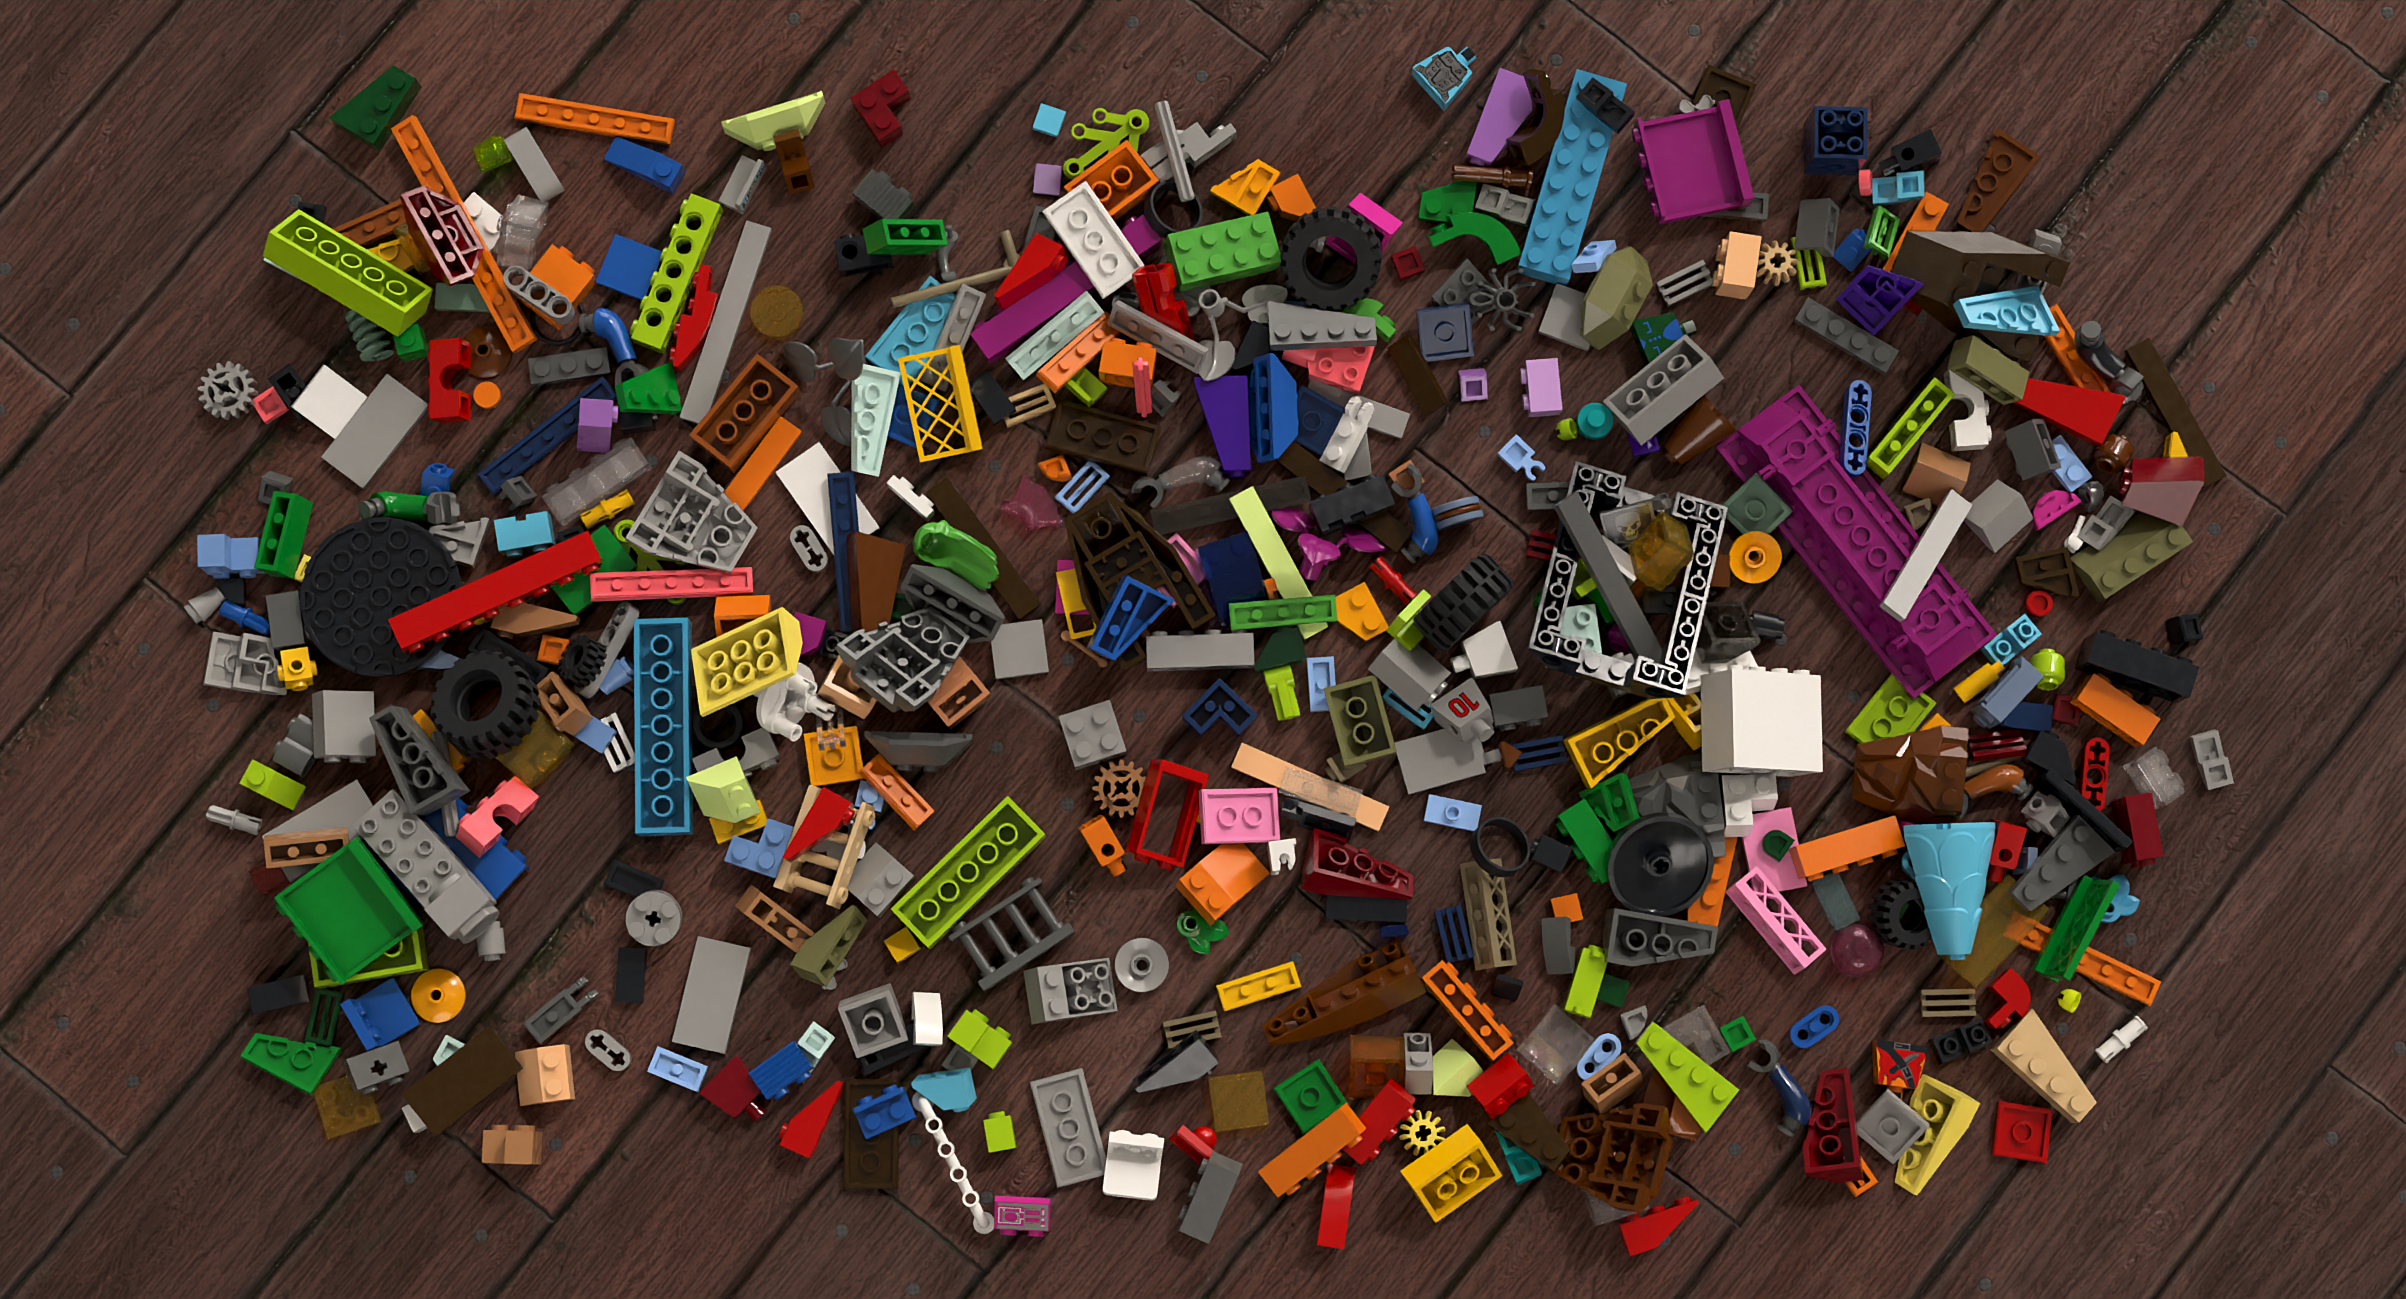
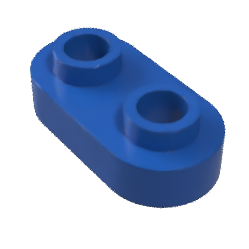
M1827 1005L1817 1007L1791 1026L1789 1030L1791 1043L1798 1048H1808L1836 1029L1839 1024L1837 1011ZM1822 1014L1828 1017V1023L1825 1025L1819 1020ZM1800 1030H1804L1807 1034L1804 1040L1798 1037Z

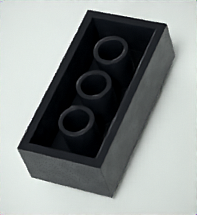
M2106 630L2095 632L2084 639L2075 669L2088 674H2102L2109 678L2111 682L2175 704L2191 696L2199 671V666L2193 665L2191 659L2177 656V658L2167 656V652L2159 648H2151L2149 650L2141 647L2142 643L2136 640L2126 639L2123 641L2115 638L2116 634Z

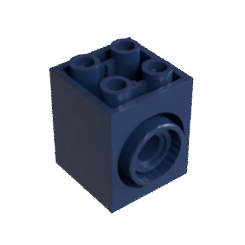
M1814 106L1804 122V174L1856 176L1867 160V107Z

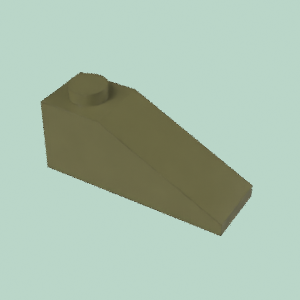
M850 906L806 940L790 965L801 978L827 987L866 924V917L857 906Z

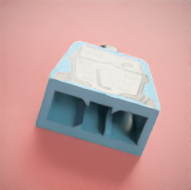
M1445 47L1416 64L1412 68L1411 75L1439 107L1445 111L1471 80L1472 71L1467 66L1476 60V56L1468 47L1464 48L1457 55L1450 47Z

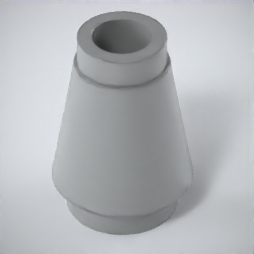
M215 587L188 600V604L184 606V609L192 620L198 624L200 621L205 622L226 599L219 589Z

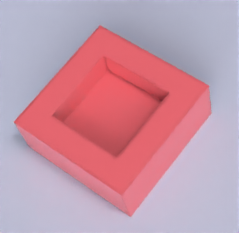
M274 387L269 388L252 399L255 402L254 407L266 424L289 411V408Z

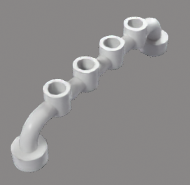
M916 1092L912 1099L913 1106L916 1110L922 1112L926 1120V1129L933 1134L938 1144V1153L945 1158L951 1170L950 1177L954 1182H957L963 1194L962 1201L970 1208L974 1216L973 1226L975 1230L981 1234L990 1233L994 1229V1216L983 1211L979 1203V1195L976 1191H973L967 1179V1170L960 1165L954 1153L955 1147L948 1141L942 1129L943 1123L940 1118L936 1117L932 1109L934 1103L919 1092ZM932 1120L939 1122L937 1130L930 1129L929 1123ZM945 1144L951 1146V1152L948 1155H944L941 1151L942 1146ZM956 1169H961L964 1173L963 1177L959 1180L954 1177ZM969 1193L976 1196V1201L973 1204H969L966 1201V1196Z

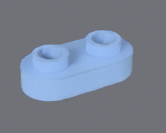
M1609 1033L1598 1036L1577 1061L1576 1072L1578 1076L1585 1081L1614 1061L1621 1052L1620 1040L1615 1035ZM1604 1042H1608L1611 1045V1050L1608 1053L1602 1050ZM1587 1063L1593 1064L1594 1071L1592 1073L1585 1071L1584 1067Z

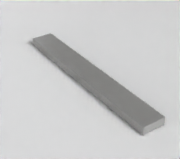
M746 220L680 414V419L698 424L713 407L772 232L770 227Z

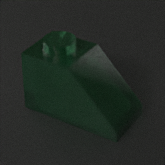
M1287 625L1276 629L1277 633L1272 634L1254 665L1253 671L1255 675L1264 673L1266 670L1294 665L1307 660L1299 627L1292 628V625Z

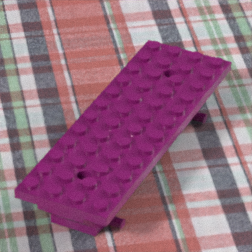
M1797 385L1738 429L1732 436L1716 446L1715 450L1742 484L1746 483L1757 472L1759 477L1762 476L1761 479L1767 481L1794 509L1776 528L1912 700L1997 634L1967 598L1969 593H1963L1966 589L1963 587L1960 589L1940 562H1938L1903 621L1899 622L1879 606L1920 537L1866 469L1855 479H1851L1839 464L1841 437L1834 429L1836 428L1835 423L1831 424L1832 420L1830 418L1827 420L1802 387ZM1852 459L1848 464L1852 466V470H1855L1857 467L1853 466Z

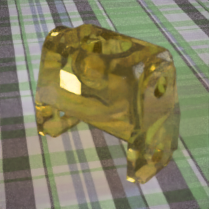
M536 709L539 713L537 721L531 725L533 730L529 735L526 734L522 738L523 742L519 746L514 745L511 747L512 751L504 755L500 752L496 757L531 790L543 782L570 754L572 747L575 745L564 733L558 731L551 723V720L539 709Z

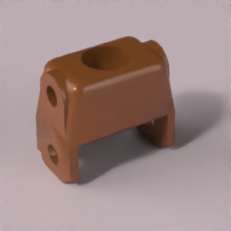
M1653 1067L1654 1072L1647 1085L1643 1103L1668 1108L1670 1125L1667 1134L1697 1141V1137L1701 1132L1699 1124L1686 1110L1676 1094L1669 1088L1659 1072Z

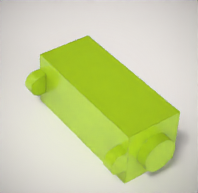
M1589 945L1588 949L1581 948L1575 966V974L1572 976L1562 1011L1587 1019L1591 1018L1607 966L1603 948Z

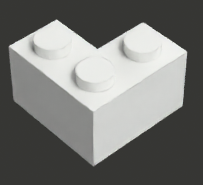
M1775 774L1721 776L1719 786L1724 818V837L1750 836L1754 825L1752 811L1774 810L1778 800Z

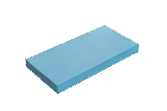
M929 276L919 290L940 285V283ZM951 292L907 304L866 354L865 359L875 367L900 372L898 358L933 351L956 295ZM930 357L919 360L927 363ZM916 360L905 362L907 374L916 379L924 366ZM900 374L899 384L903 385L902 376ZM908 378L909 386H911L914 381Z

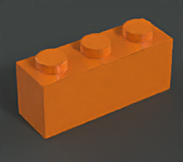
M2099 673L2086 676L2070 703L2075 707L2078 706L2081 711L2133 747L2137 748L2144 745L2160 721V718L2154 715L2155 711L2145 704L2140 705L2135 702L2133 696L2124 689L2118 690L2110 684L2111 680Z

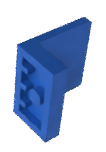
M394 978L389 979L356 1000L348 999L340 1004L367 1051L385 1046L420 1025L419 1019Z

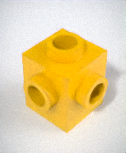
M308 647L280 651L281 665H277L279 681L285 682V688L301 691L313 685V676H317L315 660H310Z

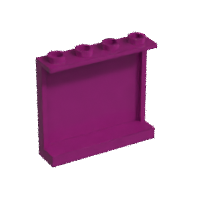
M1729 99L1719 101L1717 107L1645 122H1642L1641 117L1637 118L1634 128L1631 129L1634 143L1639 145L1638 162L1640 168L1644 167L1645 169L1644 186L1646 192L1651 193L1650 210L1652 216L1657 217L1658 225L1751 205L1754 195Z

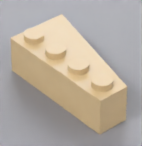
M2033 1008L2029 1009L2023 1018L2017 1019L1990 1049L2071 1123H2079L2097 1103Z

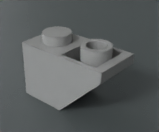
M1404 1033L1403 1035L1404 1089L1410 1094H1432L1433 1060L1431 1033Z

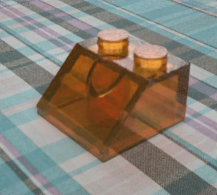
M1350 1035L1348 1097L1374 1098L1390 1078L1403 1087L1406 1060L1405 1037Z

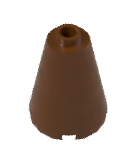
M1703 395L1688 408L1663 445L1666 448L1663 454L1673 464L1677 461L1683 464L1732 436L1737 430L1710 400Z

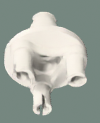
M798 662L796 675L752 694L758 697L756 713L761 727L774 734L780 733L791 741H796L800 738L802 727L797 723L806 712H812L823 720L828 721L834 714L827 710L835 712V706L819 698L818 694H816L818 686L811 669Z

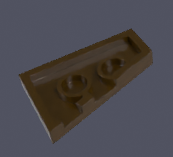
M1529 1092L1524 1097L1513 1102L1504 1113L1497 1115L1488 1123L1491 1129L1554 1174L1570 1154L1569 1147Z

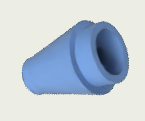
M624 656L620 660L616 659L599 688L608 695L634 679V665Z

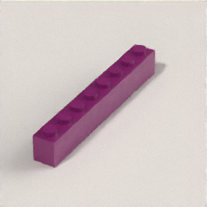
M1141 215L1139 218L1134 216L1123 224L1124 228L1120 231L1141 260L1161 247V238L1150 227L1144 215ZM1068 261L1064 269L1057 273L1054 279L1015 302L1010 307L1004 310L998 309L994 313L995 317L988 322L983 320L972 328L973 332L970 334L971 340L990 365L1039 331L1085 291L1091 295L1097 290L1076 261Z

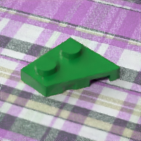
M1620 773L1596 784L1591 789L1588 788L1579 792L1580 797L1586 799L1594 808L1593 811L1603 818L1606 825L1615 833H1619L1629 823L1640 818L1627 774Z

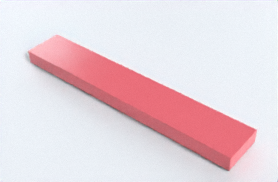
M752 567L733 568L731 573L715 569L590 573L591 601L753 595Z

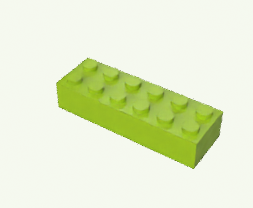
M298 209L269 232L263 257L397 337L426 313L433 291L431 287Z
M1007 796L905 894L891 910L931 949L1046 838V835Z

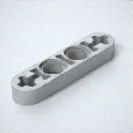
M624 601L615 609L597 641L606 648L605 654H607V658L603 660L605 662L604 667L599 669L602 672L600 675L596 674V680L594 682L590 680V685L588 686L584 685L581 688L574 685L576 693L585 698H591L598 691L634 626V619L639 617V609L633 604Z

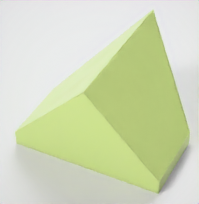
M1453 1039L1433 1056V1095L1470 1097L1471 1093L1466 1085L1484 1071L1475 1059Z

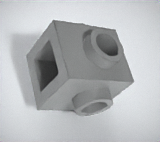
M2038 791L2021 810V813L2027 819L2026 825L2036 833L2042 831L2053 838L2071 818L2059 799L2051 794L2046 796Z

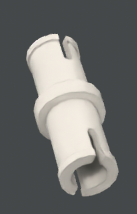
M2135 1016L2119 1031L2116 1029L2112 1033L2113 1036L2099 1048L2095 1049V1052L2105 1063H2108L2123 1048L2128 1049L2131 1046L2130 1043L2142 1032L2146 1031L2148 1027L2138 1016Z

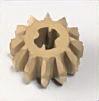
M1773 241L1771 247L1766 243L1762 245L1757 268L1760 269L1757 271L1756 277L1766 276L1764 284H1767L1770 279H1773L1774 286L1780 284V279L1782 282L1788 283L1790 280L1789 276L1796 274L1797 271L1794 266H1797L1799 261L1791 258L1796 253L1795 250L1786 251L1787 243H1783L1781 248H1779L1777 241ZM1773 259L1778 260L1776 263H1781L1778 268L1774 267L1775 263L1771 265Z

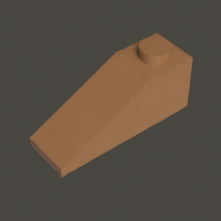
M523 603L512 609L509 606L500 609V614L493 617L491 628L497 632L498 637L512 640L513 636L526 637L580 625L581 619L576 615Z
M753 885L747 889L735 905L746 916L796 953L800 950L803 943L815 934Z

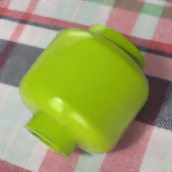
M2041 649L2039 653L2030 658V664L2044 676L2036 684L2037 688L2053 690L2058 688V685L2065 680V660L2060 654L2055 653L2053 649Z

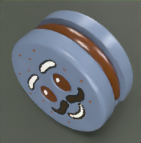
M1478 496L1458 499L1433 508L1431 511L1437 522V530H1449L1482 519L1484 515L1483 511L1480 510Z

